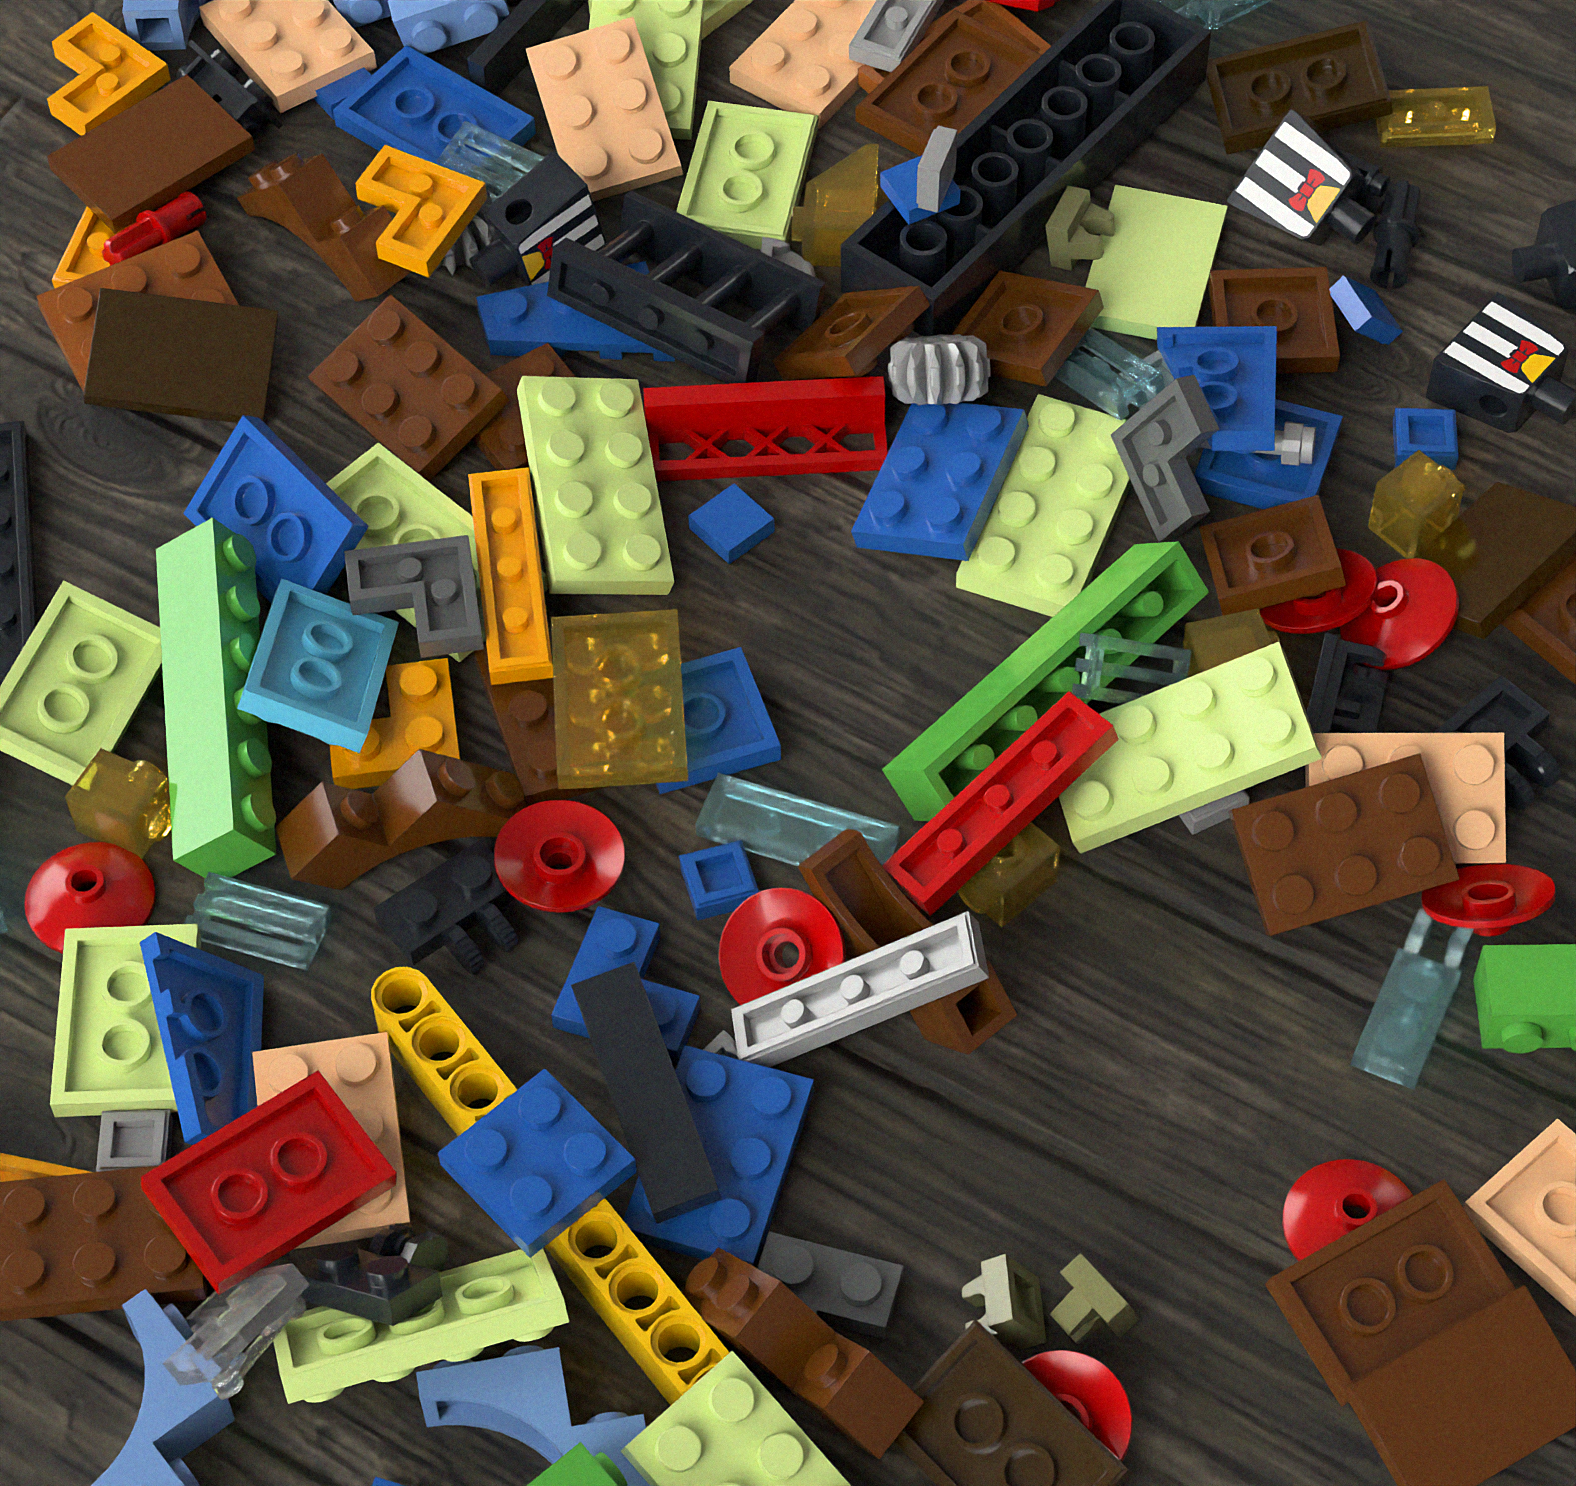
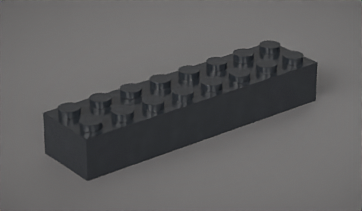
M1100 0L957 135L956 171L952 179L960 189V204L908 225L889 199L841 244V292L845 294L846 292L920 286L930 306L913 321L915 325L913 331L921 336L945 335L969 312L999 271L1010 272L1047 235L1046 224L1067 186L1082 188L1091 192L1206 80L1211 31L1155 0Z

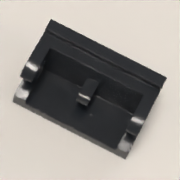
M1325 634L1307 711L1313 733H1376L1389 673L1375 668H1364L1356 663H1367L1371 666L1383 667L1386 659V654L1383 651L1372 646L1340 640L1338 635ZM1305 765L1295 770L1305 772Z

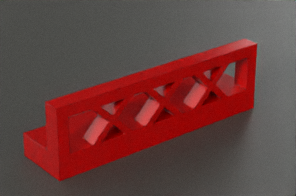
M884 376L644 388L645 421L656 482L879 471L888 454L885 428ZM873 433L874 450L849 451L839 444L848 434ZM788 437H804L814 444L805 454H789L779 447ZM729 440H745L755 447L745 457H729L719 450ZM685 443L695 451L685 460L660 461L659 444Z
M1068 691L895 852L882 867L918 911L922 909L931 916L1119 740L1114 726Z

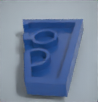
M646 261L625 265L644 275L649 273ZM549 281L476 297L478 314L490 355L522 356L548 343L560 358L568 350L599 351L600 359L622 360L623 352L653 353L654 361L675 362V358L548 297Z
M1277 326L1157 327V347L1173 378L1195 375L1220 429L1207 439L1212 451H1233L1241 454L1255 451H1275Z
M154 932L142 940L140 946L184 1141L194 1145L258 1106L252 1052L261 1051L264 975Z

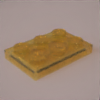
M677 609L551 617L559 789L688 781Z

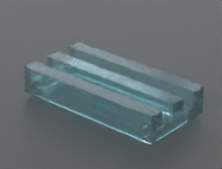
M465 121L437 159V165L485 182L486 191H489L490 197L497 199L525 175L512 169V166L529 172L545 157ZM467 144V145H469V146H471V147H473V148H476V149H478V150H480V151H482V152H484V153H486V154H488V155H491L492 157H491V159H490V158H488V157H486V156H484V155H482V154H480V153H477V152H475V151H473V150H471V149L465 147L464 145Z
M1092 327L1087 330L1054 376L1118 420H1123L1129 415L1127 405L1130 403L1139 408L1147 402L1145 392L1150 390L1157 395L1165 388L1160 371ZM1083 346L1098 357L1092 358L1078 348ZM1109 364L1134 380L1129 382L1110 370Z
M1080 633L1079 645L1086 646L1087 648L1085 659L1077 658L1075 671L1083 672L1081 684H1073L1072 694L1080 698L1125 704L1147 694L1099 687L1101 675L1172 685L1187 679L1192 650ZM1104 650L1173 660V671L1170 673L1103 662Z
M208 872L204 880L205 891L203 894L198 893L193 903L195 912L193 916L187 915L184 924H198L201 941L308 971L332 918L329 905ZM212 915L246 924L252 930L267 934L274 932L303 940L304 942L302 946L213 922L210 921Z

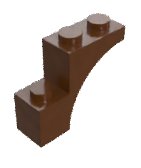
M295 153L280 163L277 160L270 162L248 177L253 187L237 197L249 217L258 216L270 219L284 226L303 240L331 268L355 302L378 297L412 272L378 258L376 241L393 220L384 205L362 211L360 206L355 204L323 153L303 160L298 153Z
M419 749L373 794L321 782L275 828L292 880L342 891L366 871L407 851L457 838L498 837L505 823L517 812L526 808L527 805L524 799V790L516 774Z
M846 828L798 865L813 896L819 899L837 919L844 936L848 961L934 926L915 908L892 881L860 831ZM986 960L989 978L909 1010L925 1040L969 1055L1017 1016L990 961Z
M719 1247L709 1258L698 1263L689 1274L686 1287L681 1293L715 1334L735 1347L790 1390L844 1438L876 1458L880 1459L924 1403L919 1396L869 1350L836 1333L780 1280Z

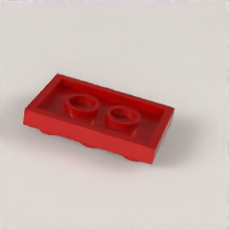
M318 1070L142 1175L141 1189L214 1290L220 1295L396 1186L397 1172Z

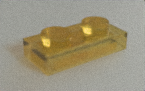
M1488 86L1388 90L1393 114L1375 118L1380 148L1493 143L1496 132V123Z

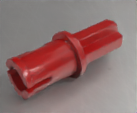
M186 191L154 212L150 210L142 211L136 217V223L104 242V249L101 252L104 261L108 262L110 266L173 241L195 227L203 225L206 222V211H201L194 216L191 215L192 212L203 207L202 202L196 195Z

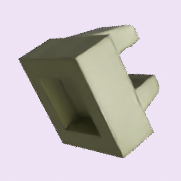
M1067 186L1047 222L1046 233L1051 266L1072 271L1078 259H1100L1104 254L1103 239L1095 234L1111 237L1115 234L1113 213L1091 203L1089 190Z
M1081 1253L1060 1272L1073 1289L1051 1312V1316L1077 1345L1104 1324L1118 1338H1121L1140 1320L1124 1298Z
M1006 1254L982 1261V1275L962 1288L963 1299L975 1307L986 1306V1314L977 1321L981 1322L1001 1343H1013L1021 1350L1045 1343L1046 1333L1039 1277ZM973 1321L966 1323L965 1328L967 1329Z

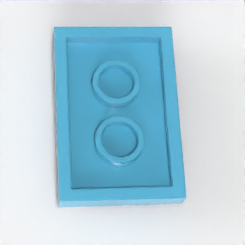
M281 578L237 709L256 715L264 721L278 723L311 735L327 744L338 745L360 753L369 731L399 622L375 613L352 615L349 603Z

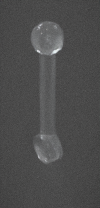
M288 1293L281 1297L278 1305L279 1312L232 1369L224 1372L214 1380L212 1388L220 1399L224 1400L236 1394L244 1385L242 1378L290 1320L294 1321L303 1316L306 1310V1303L300 1294Z

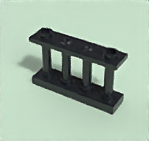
M629 191L624 195L619 236L596 252L567 237L553 247L547 296L727 384L754 383L757 380L764 337L782 322L802 332L811 326L820 317L826 282L640 194ZM637 252L660 264L644 275L621 263ZM685 275L709 288L694 299L669 286ZM735 299L758 310V312L747 321L742 322L719 311V309L730 300Z

